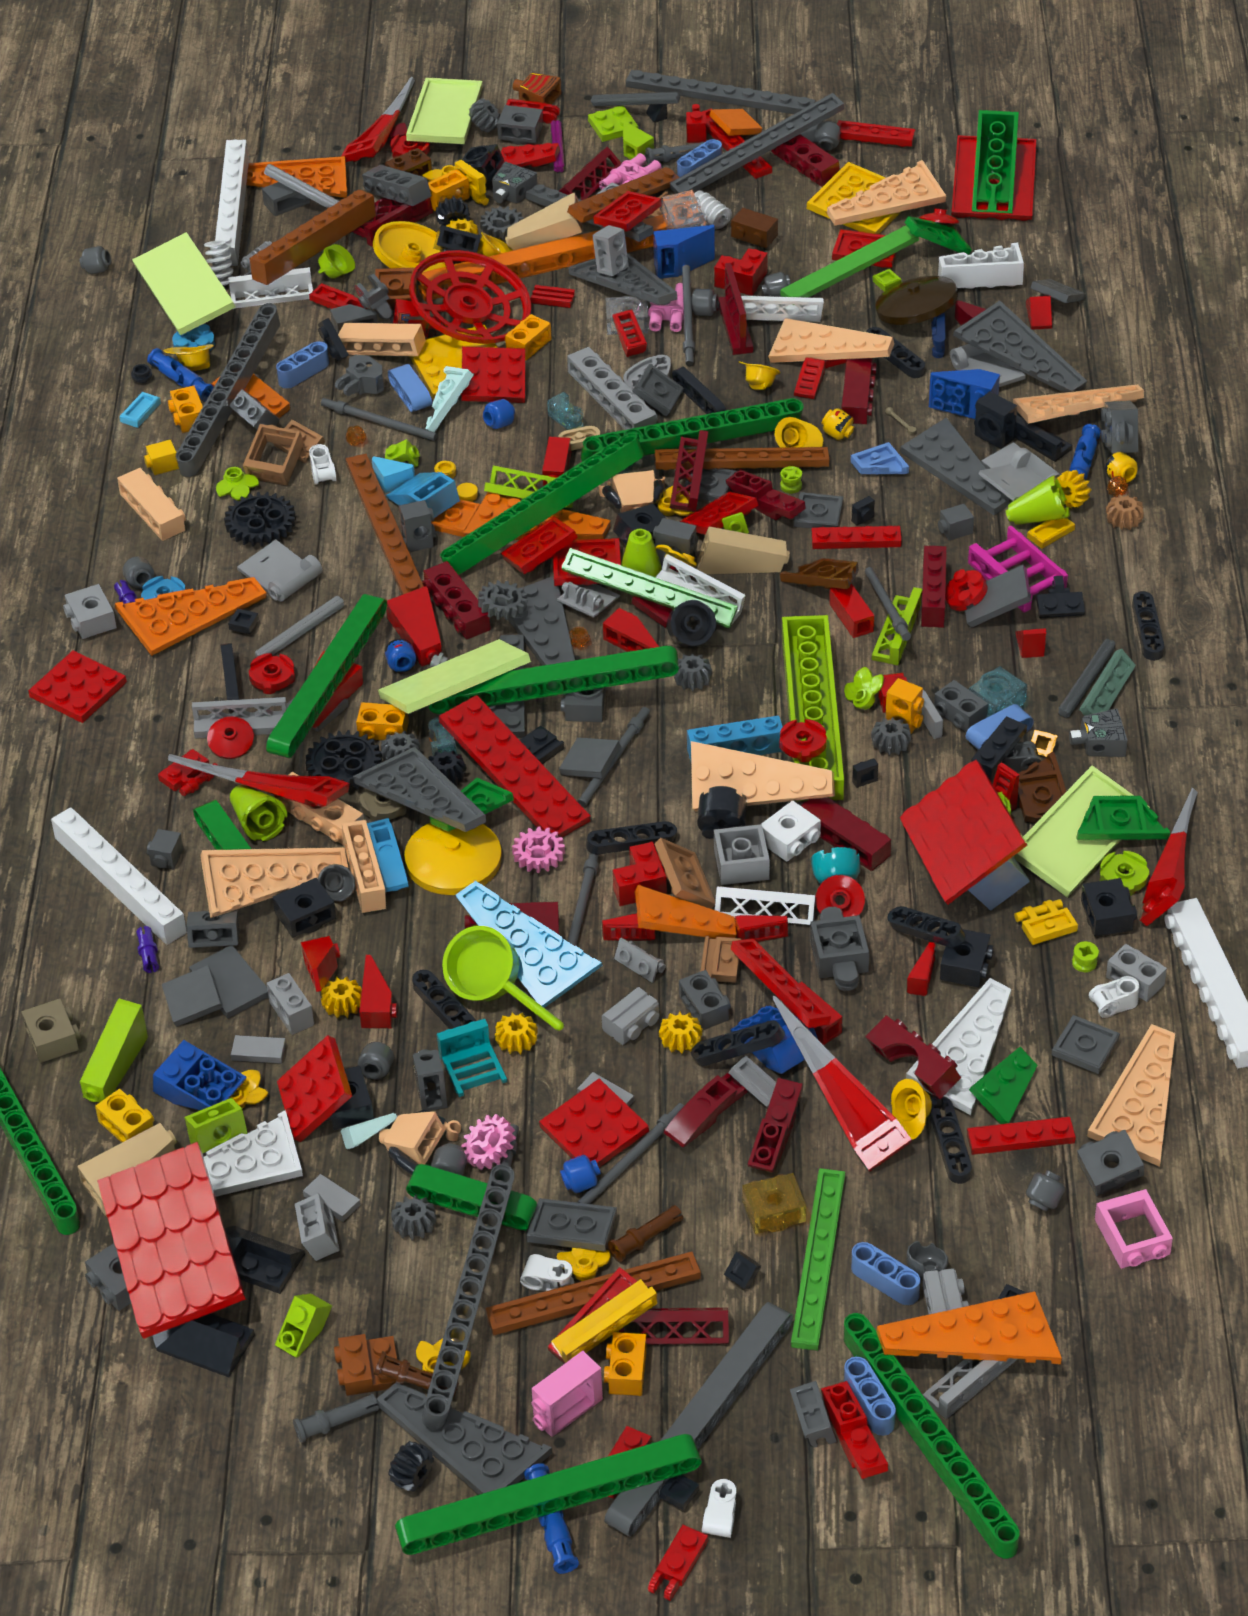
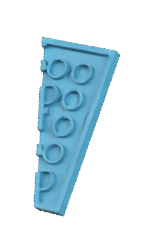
M474 881L456 894L459 902L478 926H488L497 930L513 944L519 958L517 978L532 998L544 1008L603 966L600 961L595 958L593 959L584 953L583 950L570 944L562 936L534 918L527 916L519 908L507 903L499 895L477 881Z

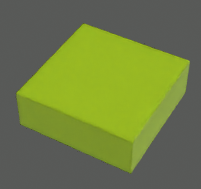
M887 269L874 275L873 282L885 292L890 287L900 283L901 278L892 270Z

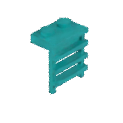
M485 1019L437 1033L440 1060L443 1061L444 1068L448 1072L449 1079L453 1083L454 1090L459 1097L464 1096V1090L499 1079H501L502 1084L507 1082L506 1075L490 1044L489 1027ZM488 1057L491 1058V1059H488V1060H484V1061H481V1062H478V1063H475V1064H472V1065H469V1066H465V1067H462V1068L453 1070V1068H457V1067H460V1066H463V1065H466V1064H469V1063H473V1062H476V1061H479V1060H482V1059H485V1058H488ZM494 1068L496 1069V1070H493V1071H490V1072H487V1073H483V1074H480V1075H477V1076H474V1077H471V1078H468V1079H464V1080L458 1081L459 1079H462V1078H465V1077H468V1076H471V1075H475V1074H478V1073H481V1072H484V1071H487V1070H490V1069H494Z

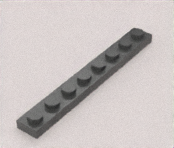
M541 184L535 185L532 189L525 192L527 200L546 207L568 196ZM594 219L586 222L594 224ZM640 222L630 231L624 232L626 237L639 242L654 234L653 226L647 225L644 222ZM594 224V225H596V226L605 228V227H603L602 225Z

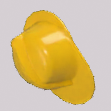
M481 232L482 238L479 241L478 254L488 257L513 251L512 248H508L507 244L500 239Z
M214 345L174 347L164 349L163 351L176 354L183 366L191 371H197L210 367L209 349L214 347Z
M738 362L746 366V381L754 390H764L767 387H771L776 375L781 373L779 370L769 366Z
M794 417L783 418L775 428V440L780 448L823 446V437L820 430L816 426Z
M904 1079L896 1084L891 1094L892 1115L899 1121L913 1140L923 1131L926 1118L932 1109V1101L928 1093L923 1090L917 1081Z

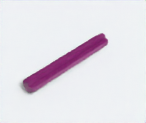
M553 120L551 122L552 144L559 143L560 147L557 161L553 162L554 171L563 172L565 169L562 127L559 120Z

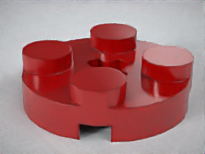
M405 132V136L400 137L398 134L391 140L393 158L416 148H419L426 155L430 151V142L407 141V132Z
M964 569L958 570L945 588V601L955 611L967 610L966 606L970 604L977 605L985 597L988 590L986 579L979 571H965Z
M266 653L256 657L250 664L249 680L251 684L257 689L262 690L265 694H273L275 691L292 684L295 681V670L293 661L288 656L279 654L280 657L272 656V653Z
M805 719V722L797 723V720H792L785 724L780 731V749L788 756L796 758L800 762H809L826 749V730L820 723L814 720Z

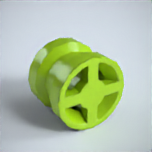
M794 466L783 468L780 472L782 479L780 482L781 490L789 494L799 492L802 488V471Z
M1087 941L1078 943L1074 947L1073 967L1080 972L1093 971L1097 966L1098 947Z

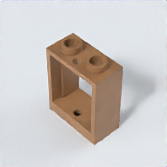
M260 424L243 463L245 474L254 475L260 481L287 486L304 446L301 432L291 428L284 429L275 425ZM267 442L291 446L283 466L260 461Z

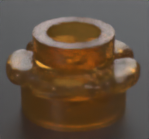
M358 425L350 426L347 429L346 440L353 446L363 444V441L366 440V433Z
M1121 476L1113 477L1107 485L1108 493L1110 495L1113 494L1115 497H1118L1119 494L1124 495L1128 489L1126 479Z
M574 627L570 630L571 645L580 648L590 641V635H588V631L585 628Z

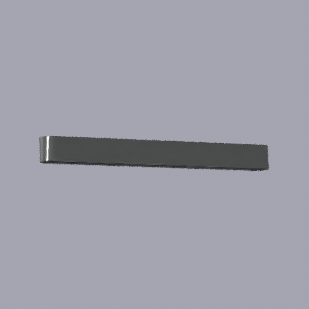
M266 303L259 307L176 453L178 467L182 476L192 477L200 470L233 411L229 405L241 389L244 390L279 329L280 320L275 304Z
M504 1164L496 1165L490 1173L425 1400L422 1421L430 1429H440L447 1421L514 1181V1171L510 1166ZM478 1247H484L486 1250L479 1249ZM472 1269L479 1270L480 1272H474ZM465 1292H470L474 1295H467ZM458 1315H464L467 1318L463 1319L458 1317ZM456 1338L461 1342H454L451 1339ZM444 1362H451L454 1365L448 1366ZM437 1386H445L448 1389L442 1390ZM430 1410H438L441 1413L434 1414Z
M767 1302L661 1440L689 1434L693 1437L698 1450L787 1333L793 1321V1314ZM669 1478L621 1492L608 1508L604 1522L629 1537L632 1536L661 1499L660 1490Z

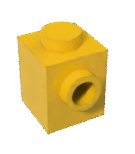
M171 440L146 446L147 455L144 456V461L147 468L151 467L154 475L179 469L176 459L177 452Z

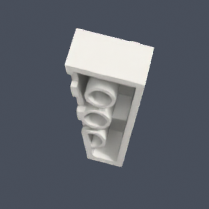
M1017 242L1012 243L1010 248L1003 249L1002 246H996L993 251L988 252L979 249L974 250L971 255L963 252L939 257L938 276L951 279L957 288L1013 287L1023 285L1024 262Z

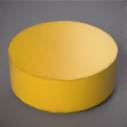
M441 461L435 465L434 472H442L453 479L456 476V466L451 461Z
M462 483L457 487L459 499L473 502L478 498V488L476 485Z

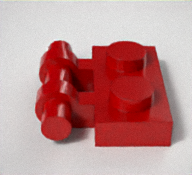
M191 749L182 756L209 764V760L194 749ZM175 762L158 774L160 782L173 791L179 789L182 796H186L190 792L194 793L199 789V785L205 781L209 782L215 777V775Z

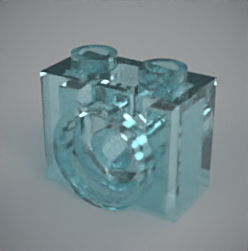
M1000 666L982 675L977 683L968 688V690L988 703L987 717L1013 704L1021 707L1027 699V684Z

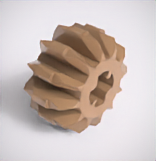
M1119 494L1118 498H1111L1106 507L1107 522L1112 523L1113 528L1120 527L1121 530L1123 528L1131 530L1132 527H1138L1144 516L1142 502L1138 501L1137 497L1130 498L1129 494L1126 497Z

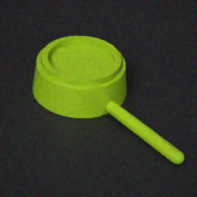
M472 926L459 932L450 941L445 950L442 965L444 978L455 994L468 1000L491 1001L500 998L508 992L557 1031L564 1028L561 1020L514 985L519 971L518 954L513 944L500 932L488 926Z

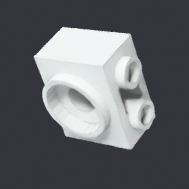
M793 800L762 823L767 848L786 862L794 856H798L811 843H815L821 835V820Z

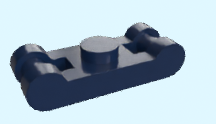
M945 312L934 317L931 323L934 345L932 356L935 358H942L945 354Z

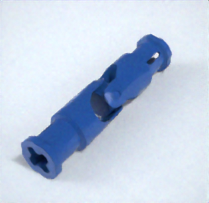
M159 348L153 349L148 355L147 362L151 366L158 367L161 373L174 380L183 388L195 386L199 398L206 402L214 388L212 384L205 383L203 378L171 356L164 355Z
M1092 424L1083 426L1082 437L1078 440L1069 469L1070 471L1077 470L1079 474H1084L1085 480L1088 477L1092 459L1097 448V439H1099L1101 433L1100 428Z
M543 1463L532 1465L525 1470V1479L530 1480L550 1473L549 1467ZM562 1510L538 1517L541 1526L544 1527V1540L547 1549L553 1555L554 1571L564 1574L576 1569L579 1561L573 1555L571 1548L572 1539L563 1520Z

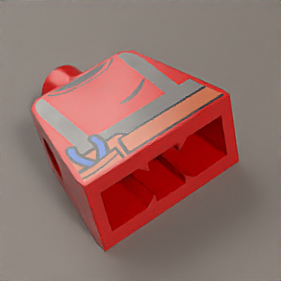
M396 299L393 324H421L425 339H428L429 328H435L420 316L412 301ZM430 316L439 324H441V322L435 316Z

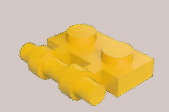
M462 160L455 162V170H459L468 177L469 195L473 197L476 203L487 205L489 199L485 195V176Z
M1061 899L1055 901L1047 900L1042 905L1033 908L1031 906L1024 907L1022 911L1014 913L1016 922L1022 921V929L1032 945L1076 932L1078 929V924L1068 908H1063Z

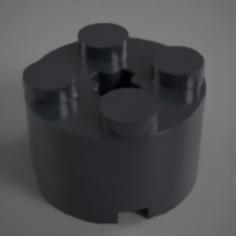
M688 600L679 604L670 612L667 620V630L672 640L677 645L686 648L697 647L711 638L716 628V618L713 610L698 600ZM690 618L692 622H696V626L693 627V630L691 626H687V622L690 621Z
M715 786L709 788V792L706 794L703 792L700 795L697 825L705 838H714V830L745 826L747 799L743 793L741 796L732 787Z

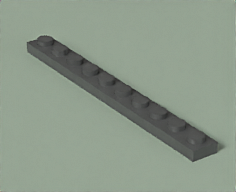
M631 70L626 79V87L654 92H678L679 96L789 114H795L816 101L807 97L740 88L733 85L703 82L696 79L666 76L640 70Z
M832 93L670 183V188L677 196L684 199L844 110V103Z

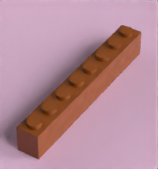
M356 190L351 195L341 199L335 205L327 208L324 212L314 216L308 222L300 225L292 232L287 233L281 239L250 257L252 280L269 285L376 216L374 195L364 190Z

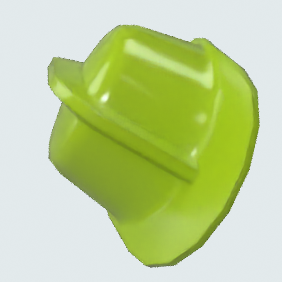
M338 244L326 247L318 259L320 266L318 273H325L332 279L352 272L355 269L352 255L347 249Z

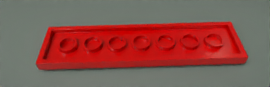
M478 695L439 716L441 725L499 787L513 793V802L536 827L541 828V831L550 828L551 834L558 832V838H563L590 822V814Z

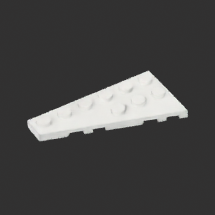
M991 978L932 1043L941 1052L942 1057L949 1056L958 1065L956 1070L961 1076V1079L944 1097L950 1099L954 1107L971 1115L976 1101V1097L969 1089L985 1074L1011 996L1010 988ZM917 1060L906 1073V1079L917 1081L923 1090L929 1092L922 1086L914 1074L918 1066Z
M286 1110L277 1114L278 1118L269 1123L264 1121L258 1124L257 1129L248 1134L241 1133L206 1152V1156L203 1158L215 1197L303 1176Z

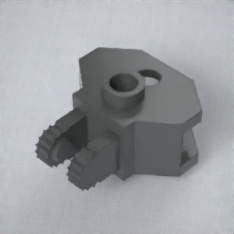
M375 274L367 276L373 288L367 292L361 283L353 285L359 296L358 299L364 308L374 309L382 319L390 318L392 309H390L386 301L389 299L387 295L389 290Z
M354 355L349 358V367L346 368V374L336 380L335 387L338 390L343 389L344 394L347 396L355 393L360 395L363 393L378 394L384 391L382 365L370 356Z

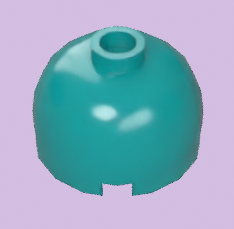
M835 847L831 848L832 853L824 854V850H821L811 857L813 874L820 884L827 878L835 875H845L856 880L860 873V855L851 848Z

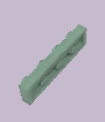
M1123 649L1114 652L1079 710L1084 716L1109 710L1136 666Z

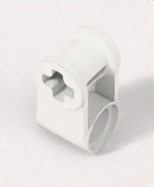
M322 444L312 446L309 454L314 484L317 485L319 482L327 480L336 481L335 467L327 446Z
M1124 976L1109 983L1095 986L1088 996L1099 1008V1015L1102 1018H1108L1137 1006L1139 982L1131 976Z
M533 1254L527 1260L520 1282L528 1289L544 1292L558 1288V1282L560 1287L574 1284V1279L571 1277L573 1272L572 1266L564 1260Z
M720 1479L712 1484L708 1506L704 1513L702 1533L731 1538L736 1507V1487L730 1480Z

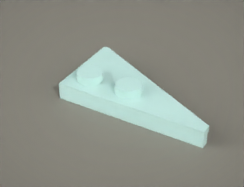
M449 366L444 368L443 372L446 374V378L439 383L438 392L432 404L435 412L433 417H428L426 430L435 432L451 407L457 403L458 397L468 387L473 377V374L468 369Z

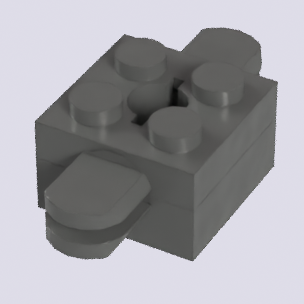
M1131 401L1105 402V408L1101 409V419L1105 421V430H1101L1102 443H1105V446L1111 453L1138 452V408Z
M827 907L822 910L820 920L810 921V943L819 978L834 977L836 986L843 991L855 989L859 982L858 973L869 971V949L860 915L844 917L840 908Z

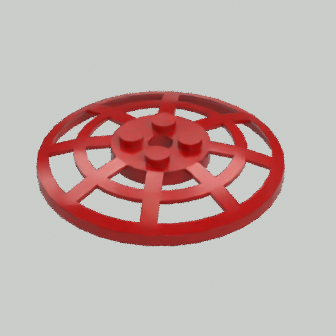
M461 250L435 253L422 260L415 267L410 279V298L420 316L436 330L457 340L478 344H492L505 341L506 334L493 337L490 333L500 330L505 324L517 326L531 313L530 296L521 279L502 263L482 254ZM453 261L470 262L485 268L481 275L456 271ZM445 262L447 273L437 276L432 281L422 274L430 266ZM492 271L505 278L516 291L505 295L496 284L488 280ZM459 278L474 280L476 284L460 283ZM448 279L452 283L446 291L437 286ZM417 280L427 287V304L419 303L415 295ZM487 286L498 297L491 298V296L483 289V287ZM433 292L444 298L443 304H433ZM521 299L523 306L522 320L509 318L511 311L509 301ZM502 304L503 316L491 313L493 306ZM426 311H431L432 314H433L440 322H442L444 325H446V326H448V327H445V326L439 324L436 320H434L432 317H430V316L427 314ZM438 312H447L454 318L451 323L448 322ZM489 319L498 322V324L486 329L482 322ZM462 322L473 324L477 330L464 329L459 326ZM465 334L481 335L482 337L469 336Z

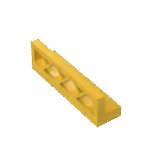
M640 1279L551 1341L553 1347L565 1363L582 1351L587 1353L613 1335V1332L619 1331L657 1304L656 1291L653 1287L648 1289Z

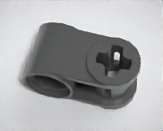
M1025 741L1017 743L1003 760V763L1019 773L1029 768L1028 764L1039 763L1041 759L1036 754L1037 747L1035 743Z

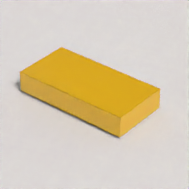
M1068 518L1045 521L1029 530L1027 538L1043 549L1074 531L1075 524Z

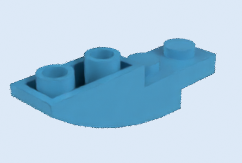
M389 818L367 823L385 886V892L398 891L401 888L409 887Z

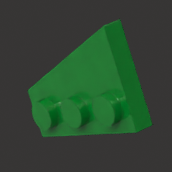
M908 216L904 222L910 229L909 232L915 237L924 238L956 252H964L967 255L972 251L970 246L951 225Z
M480 778L474 779L461 790L484 814L514 800L512 792ZM430 817V822L434 826L448 832L456 829Z
M1020 1046L978 1080L969 1091L1000 1124H1008L1038 1065Z

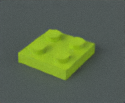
M624 105L588 115V122L602 142L623 137L624 122L638 128V125Z

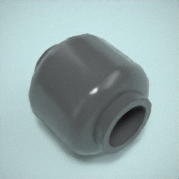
M833 121L819 123L815 130V144L824 151L836 148L840 141V127Z
M102 246L84 249L82 257L79 259L80 266L89 274L105 272L108 270L109 265H111V255Z
M777 272L766 276L765 284L761 286L764 296L782 297L780 290L790 285L791 280L789 275Z
M695 289L691 296L693 314L696 316H712L719 308L718 294H715L712 289Z
M137 556L125 562L123 576L133 588L143 589V585L148 580L154 578V570L145 558Z
M381 1042L367 1044L358 1059V1066L361 1067L363 1075L373 1080L384 1078L392 1067L394 1061L393 1051Z
M451 1143L445 1144L434 1152L431 1166L464 1176L467 1155L460 1146Z
M1049 1170L1045 1174L1035 1173L1026 1190V1195L1030 1198L1028 1202L1045 1211H1048L1049 1208L1055 1209L1065 1192L1064 1184L1059 1182L1061 1177Z

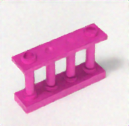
M1013 526L1008 527L1006 541L988 550L982 549L977 543L969 546L968 563L976 571H979L986 580L1007 572V569L1025 560L1032 566L1027 569L1028 578L1041 573L1046 579L1030 587L1031 600L1033 595L1053 586L1054 576H1063L1064 588H1067L1068 574L1065 570L1057 566ZM1010 548L1018 553L1001 563L993 558ZM1032 601L1018 608L1025 613L1031 610Z

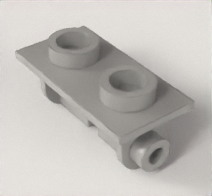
M622 937L619 939L614 959L653 983L656 973H662L665 970L666 965L663 964V960L647 954L646 951L636 946L633 941L628 942Z

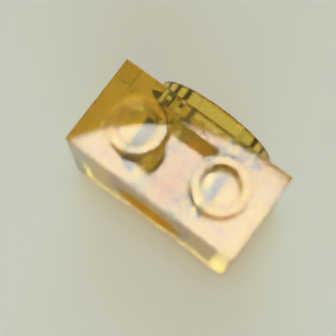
M794 1173L777 1175L774 1178L752 1181L749 1184L742 1185V1202L755 1234L766 1231L778 1232L785 1230L790 1225L806 1222V1204Z

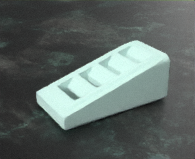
M392 1113L343 1128L341 1134L346 1149L357 1147L393 1123L397 1115Z

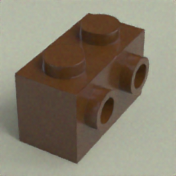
M419 148L385 162L387 167L422 177L423 174L432 170L431 158Z
M742 207L731 220V237L767 248L778 236L777 218Z

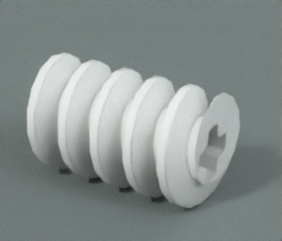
M699 190L689 200L688 207H695L702 220L708 225H714L715 229L723 228L731 219V209L721 204L720 201L716 200L709 193Z
M226 241L205 243L204 246L211 249L206 251L205 254L212 257L207 259L206 262L212 263L213 266H210V268L222 285L229 284L228 277H233L231 275L233 269L230 267L232 261L229 259L231 252L228 251L231 248L230 244L226 243Z

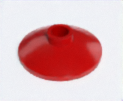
M935 208L934 213L919 217V219L940 223L959 224L960 222L946 214L947 210Z
M229 716L217 720L210 727L207 734V742L210 750L215 755L225 759H234L243 756L250 750L254 742V733L247 721L239 717ZM228 732H234L231 736L226 735Z
M835 875L827 878L820 884L816 892V907L820 914L827 907H837L841 909L844 917L857 916L863 910L865 895L862 887L856 880L845 875ZM841 896L845 902L842 905H838L835 899Z

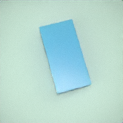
M142 392L119 416L120 422L139 428L161 404L160 397Z

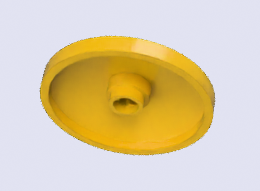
M396 221L386 223L376 231L373 240L375 254L389 268H415L428 256L440 252V250L433 249L437 232L412 222ZM445 262L430 266L423 272L446 267Z
M428 823L411 836L404 854L406 870L411 879L423 889L442 895H456L474 881L479 882L483 886L486 885L497 874L502 859L501 845L497 836L484 824L467 832L457 828L448 832Z

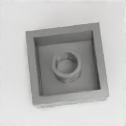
M762 824L714 830V853L721 885L769 880L770 860Z

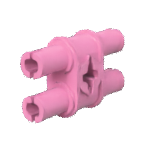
M639 153L633 159L623 161L622 165L618 168L612 169L609 176L599 182L601 184L599 185L600 189L602 190L612 182L622 185L661 169V164L657 160H653L646 167H642L646 165V157Z
M682 283L676 284L675 287L677 300L670 301L667 305H657L650 302L651 306L648 309L650 330L659 331L662 320L670 321L671 331H681L684 320Z

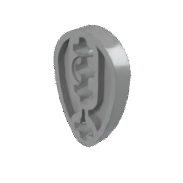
M657 355L644 359L624 373L623 382L628 387L634 389L649 364H652L670 378L671 359L667 355Z

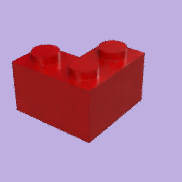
M748 248L741 260L722 255L714 267V287L725 289V264L731 263L740 293L753 296L767 274L768 253Z
M653 842L629 847L630 866L612 869L613 890L619 906L636 903L635 891L638 885L667 894L666 874Z

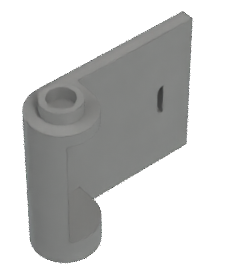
M970 344L954 348L950 351L951 362L957 371L981 369L1000 374L999 387L1025 379V374L1021 370Z
M1026 448L1019 449L1012 457L1009 465L979 471L981 477L1012 501L1050 476L1055 475L1056 479L1061 475Z
M274 540L237 566V570L248 578L255 577L272 599L282 602L322 573V566L314 556L308 555L301 559L279 541Z

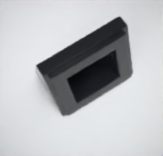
M651 104L646 113L653 122L667 119V104Z

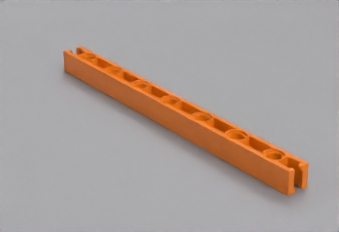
M693 207L647 218L642 222L653 226V231L697 227L699 224H702V217L697 209ZM600 230L488 257L505 265L520 279L595 259L593 234ZM654 234L640 242L625 236L627 253L654 247ZM470 262L454 265L456 271L470 272L481 275L485 268ZM442 267L422 272V274L432 281L437 276L447 273V269ZM492 271L488 278L494 284L508 282L494 271ZM459 278L460 283L476 284L474 280ZM448 279L437 286L446 291L452 283ZM420 282L421 285H418V289L424 301H426L427 287ZM435 292L432 293V300L442 298Z

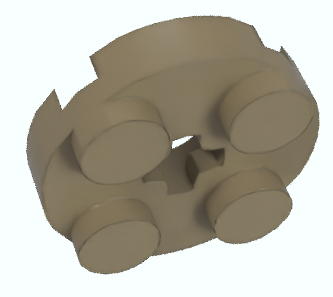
M366 788L365 792L360 795L361 810L366 816L370 817L372 822L386 818L391 820L398 816H403L407 812V806ZM384 798L385 800H388V801H386V802H380V799Z

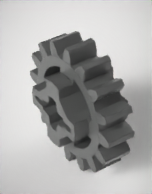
M499 206V208H491V212L485 211V215H481L480 227L482 232L487 235L494 236L497 239L502 237V240H505L508 227L524 218L521 212H517V209L510 210L509 206L502 209Z
M497 580L496 584L488 582V587L482 586V590L479 591L478 607H482V613L488 612V617L495 615L497 620L501 617L509 620V616L517 618V614H523L524 609L527 608V593H523V587L517 588L516 583L509 585V581H505L504 584H501L499 580Z

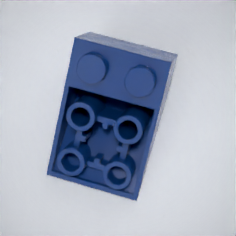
M714 225L653 231L654 265L657 277L660 279L681 276L682 266L684 265L690 266L691 271L715 259Z
M981 369L931 372L929 407L975 419V404L980 397H983L989 391L999 396L1000 374Z
M766 1006L750 1018L741 1020L730 1031H737L771 1020L777 1021L785 1031L783 1040L775 1046L751 1053L767 1068L782 1074L805 1060L779 1010L772 1006ZM805 1026L817 1038L815 1029ZM750 1037L745 1043L751 1041L753 1037Z
M183 1040L154 1072L153 1092L173 1104L203 1110L229 1099L247 1077Z

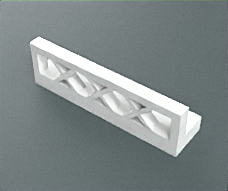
M310 267L292 269L269 285L252 280V275L228 277L231 299L234 302L235 308L309 299V294L313 291ZM299 290H309V292H298ZM281 292H286V293H287V294H285V295H278V293H281ZM259 295H266V297H263V298H259L258 296H259ZM241 297H245V298H246L245 300H239V301H236V299H235V298H241Z
M741 296L746 312V320L784 321L785 318L808 322H820L824 304L823 298Z
M669 554L665 556L662 570L656 578L737 605L738 610L732 624L742 612L745 594ZM669 565L676 567L678 572L670 569ZM689 575L695 577L698 582L691 580ZM709 585L714 587L717 592L712 591ZM728 596L735 598L737 603L731 601Z
M717 887L715 910L720 912L721 898L726 897L732 898L738 906L731 912L722 913L734 916V918L739 915H752L748 914L743 905L749 900H756L762 909L755 915H760L765 910L769 916H773L767 908L774 902H781L787 910L781 916L790 913L793 917L788 918V923L810 925V921H813L816 896ZM737 899H746V900H744V901L740 904ZM761 901H770V902H769L766 906H764ZM785 903H792L794 905L789 908ZM799 904L809 905L808 920L798 919L791 910ZM738 909H741L744 912V914L735 912Z

